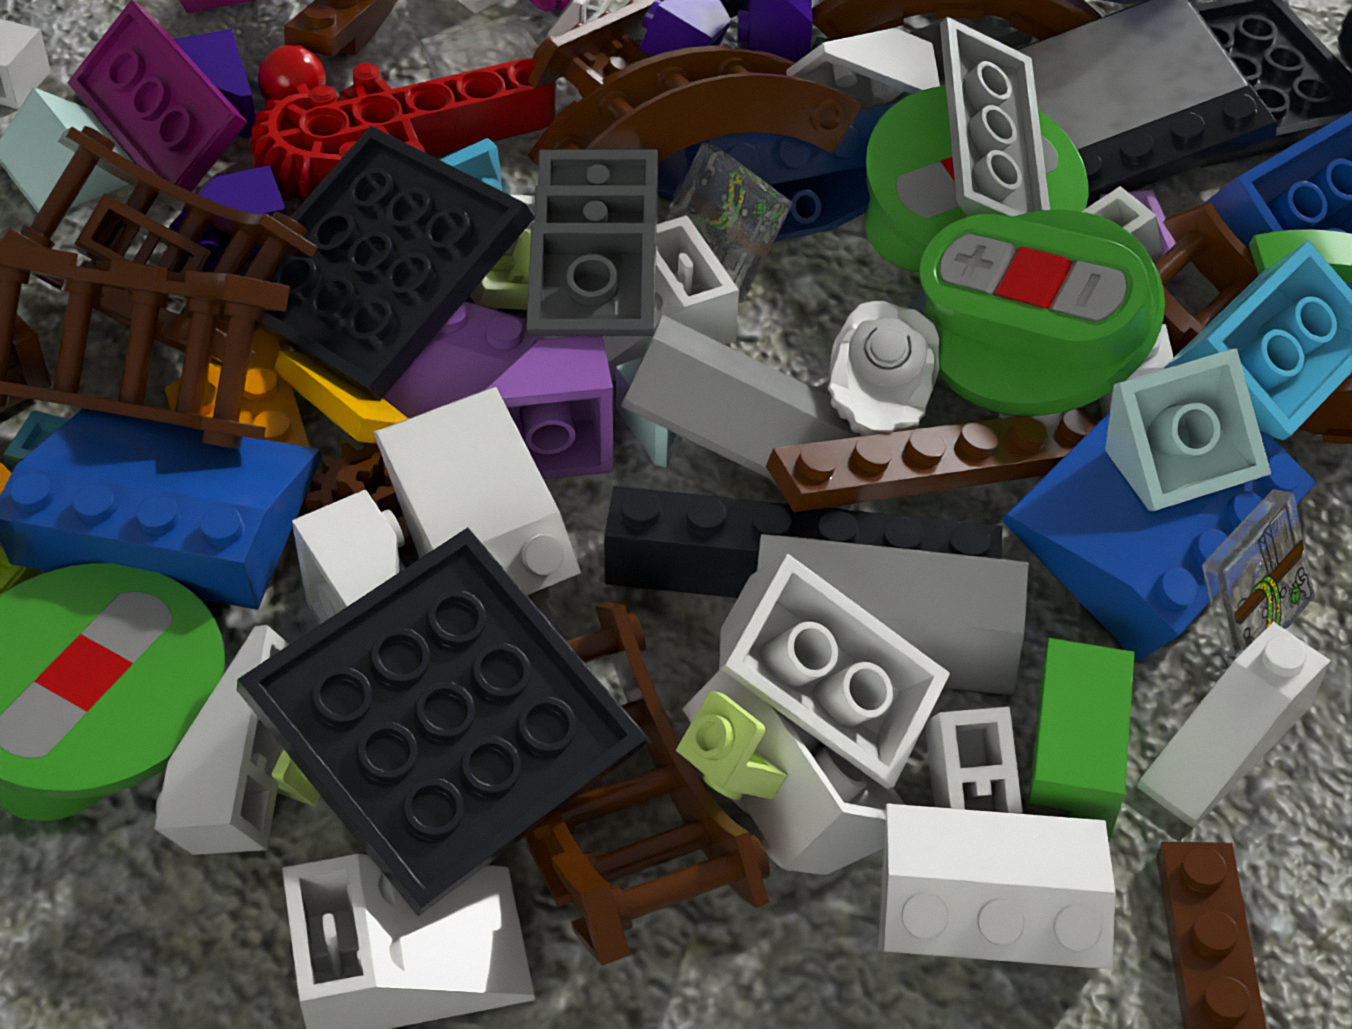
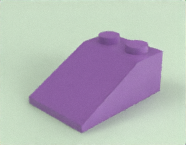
M464 301L386 393L383 399L409 419L479 393L490 386L537 341L545 339V336H527V319Z

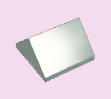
M33 87L0 139V164L34 209L39 212L75 154L74 151L58 142L63 132L73 126L79 131L84 126L97 130L115 143L112 151L130 161L132 160L89 108ZM96 165L70 208L129 184Z
M1237 348L1114 384L1105 451L1149 511H1156L1271 474Z

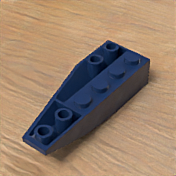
M894 104L860 110L833 154L812 143L773 133L730 134L691 145L684 150L692 191L695 194L697 191L701 192L726 212L729 203L724 201V193L730 192L733 174L736 171H743L749 178L750 190L746 208H751L752 216L745 218L743 213L738 222L766 244L833 230L866 212L870 199L866 181V157L869 139L879 119ZM722 151L724 159L720 165L719 175L712 179L710 187H705L703 180L707 176V166L714 160L716 153ZM740 180V183H739L738 201H737V205H736L734 214H735V212H736V210H737V208H738V205H739V202H740V199H741V193H742V182H741V180ZM761 197L767 200L769 198L773 199L772 210L777 209L781 202L787 203V211L781 217L779 225L773 227V231L770 234H766L762 230V222L758 219L761 215H755V211L758 209L757 203H760ZM710 225L717 238L720 239L724 232ZM727 232L720 241L722 246L729 235ZM729 236L724 246L726 252H728L732 246L731 236ZM736 240L731 251L746 247Z

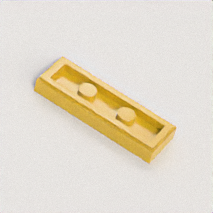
M279 350L273 369L277 372V375L356 441L377 444L373 432L408 419L383 398L380 401L376 400L305 355Z

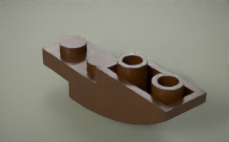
M314 0L284 25V45H301L311 52L334 57L338 52L356 56L372 39L398 0Z

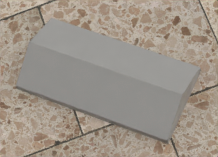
M946 17L940 22L958 205L967 217L978 214H1000L1013 217L1028 212L1050 210L1032 58Z
M663 314L621 404V407L773 481L774 479L766 468L773 448L862 436L860 433H853L847 419L840 418L837 409L831 405V396ZM852 504L829 508L849 510Z
M761 534L757 571L788 553L947 670L950 675L943 688L1014 696L1025 632L1028 562Z

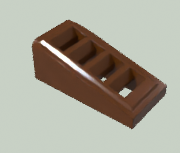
M105 193L74 243L80 254L95 262L97 260L111 262L113 259L146 265L157 244L161 242L168 247L157 266L167 268V271H169L179 252L190 256L181 271L182 274H186L187 270L202 272L212 255L210 250ZM120 222L127 227L113 250L104 247L116 224ZM140 232L147 235L133 261L124 258L137 233ZM168 297L181 305L185 301L184 299Z

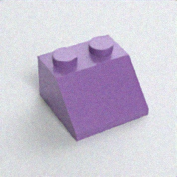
M568 336L540 339L485 389L497 387L543 480L613 472V386L603 336Z

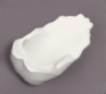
M885 301L861 303L849 314L840 333L834 340L830 361V380L827 389L832 397V407L837 409L840 418L849 421L850 429L853 433L869 436L907 431L908 429L915 430L918 427L919 420L926 415V408L940 368L939 336L934 323L915 309L898 307Z

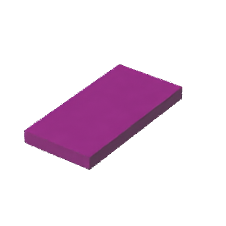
M133 0L127 4L67 82L135 164L190 192L196 188L247 124L246 119L152 15Z

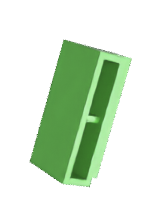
M1049 638L1042 662L1028 804L1068 810L1067 818L1105 820L1109 842L1125 796L1135 652Z

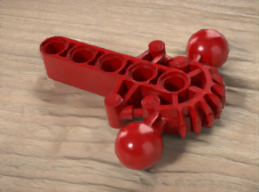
M282 45L272 50L260 63L258 85L262 96L267 101L265 103V111L255 114V123L253 128H251L250 147L254 167L259 168L270 165L278 190H281L284 199L291 200L299 196L304 202L370 126L431 156L461 150L486 138H489L492 142L549 127L555 119L556 80L535 89L527 80L536 64L532 61V58H525L392 89L380 77V71L376 65L363 63L353 69L354 85L342 90L340 97L337 98L334 88L325 86L326 74L322 61L301 45Z

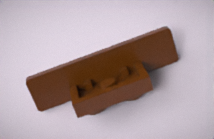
M631 0L624 7L616 11H605L598 19L589 23L576 24L570 31L562 35L547 37L533 55L532 61L536 65L527 82L535 89H538L564 77L578 89L579 94L584 98L588 93L602 85V80L610 74L637 61L652 57L639 49L640 45L636 42L643 39L647 29L642 27V21L655 0Z

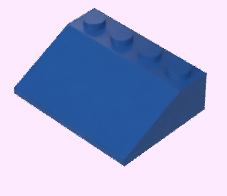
M1352 111L1238 176L1204 203L1211 202L1224 223L1249 250L1248 244L1254 235L1275 231L1327 230L1352 234ZM1346 283V285L1352 290V284Z
M1109 412L1001 521L1127 651L1135 652L1134 659L1139 662L1178 637L1256 551L1259 547L1258 539L1263 535V530L1269 525L1271 519L1285 504H1287L1288 513H1290L1316 484L1311 476L1266 433L1260 431L1271 471L1270 475L1156 511H1149L1105 451L1110 417ZM1286 507L1270 523L1272 532L1273 526L1275 529L1287 516ZM1270 527L1265 532L1271 534Z
M82 408L15 466L0 495V543L9 563L12 565L53 571L74 565L114 563L161 573L187 587L201 600L258 610L293 528L292 520L298 516L321 461V451L311 447L243 437L241 449L202 443L204 430Z

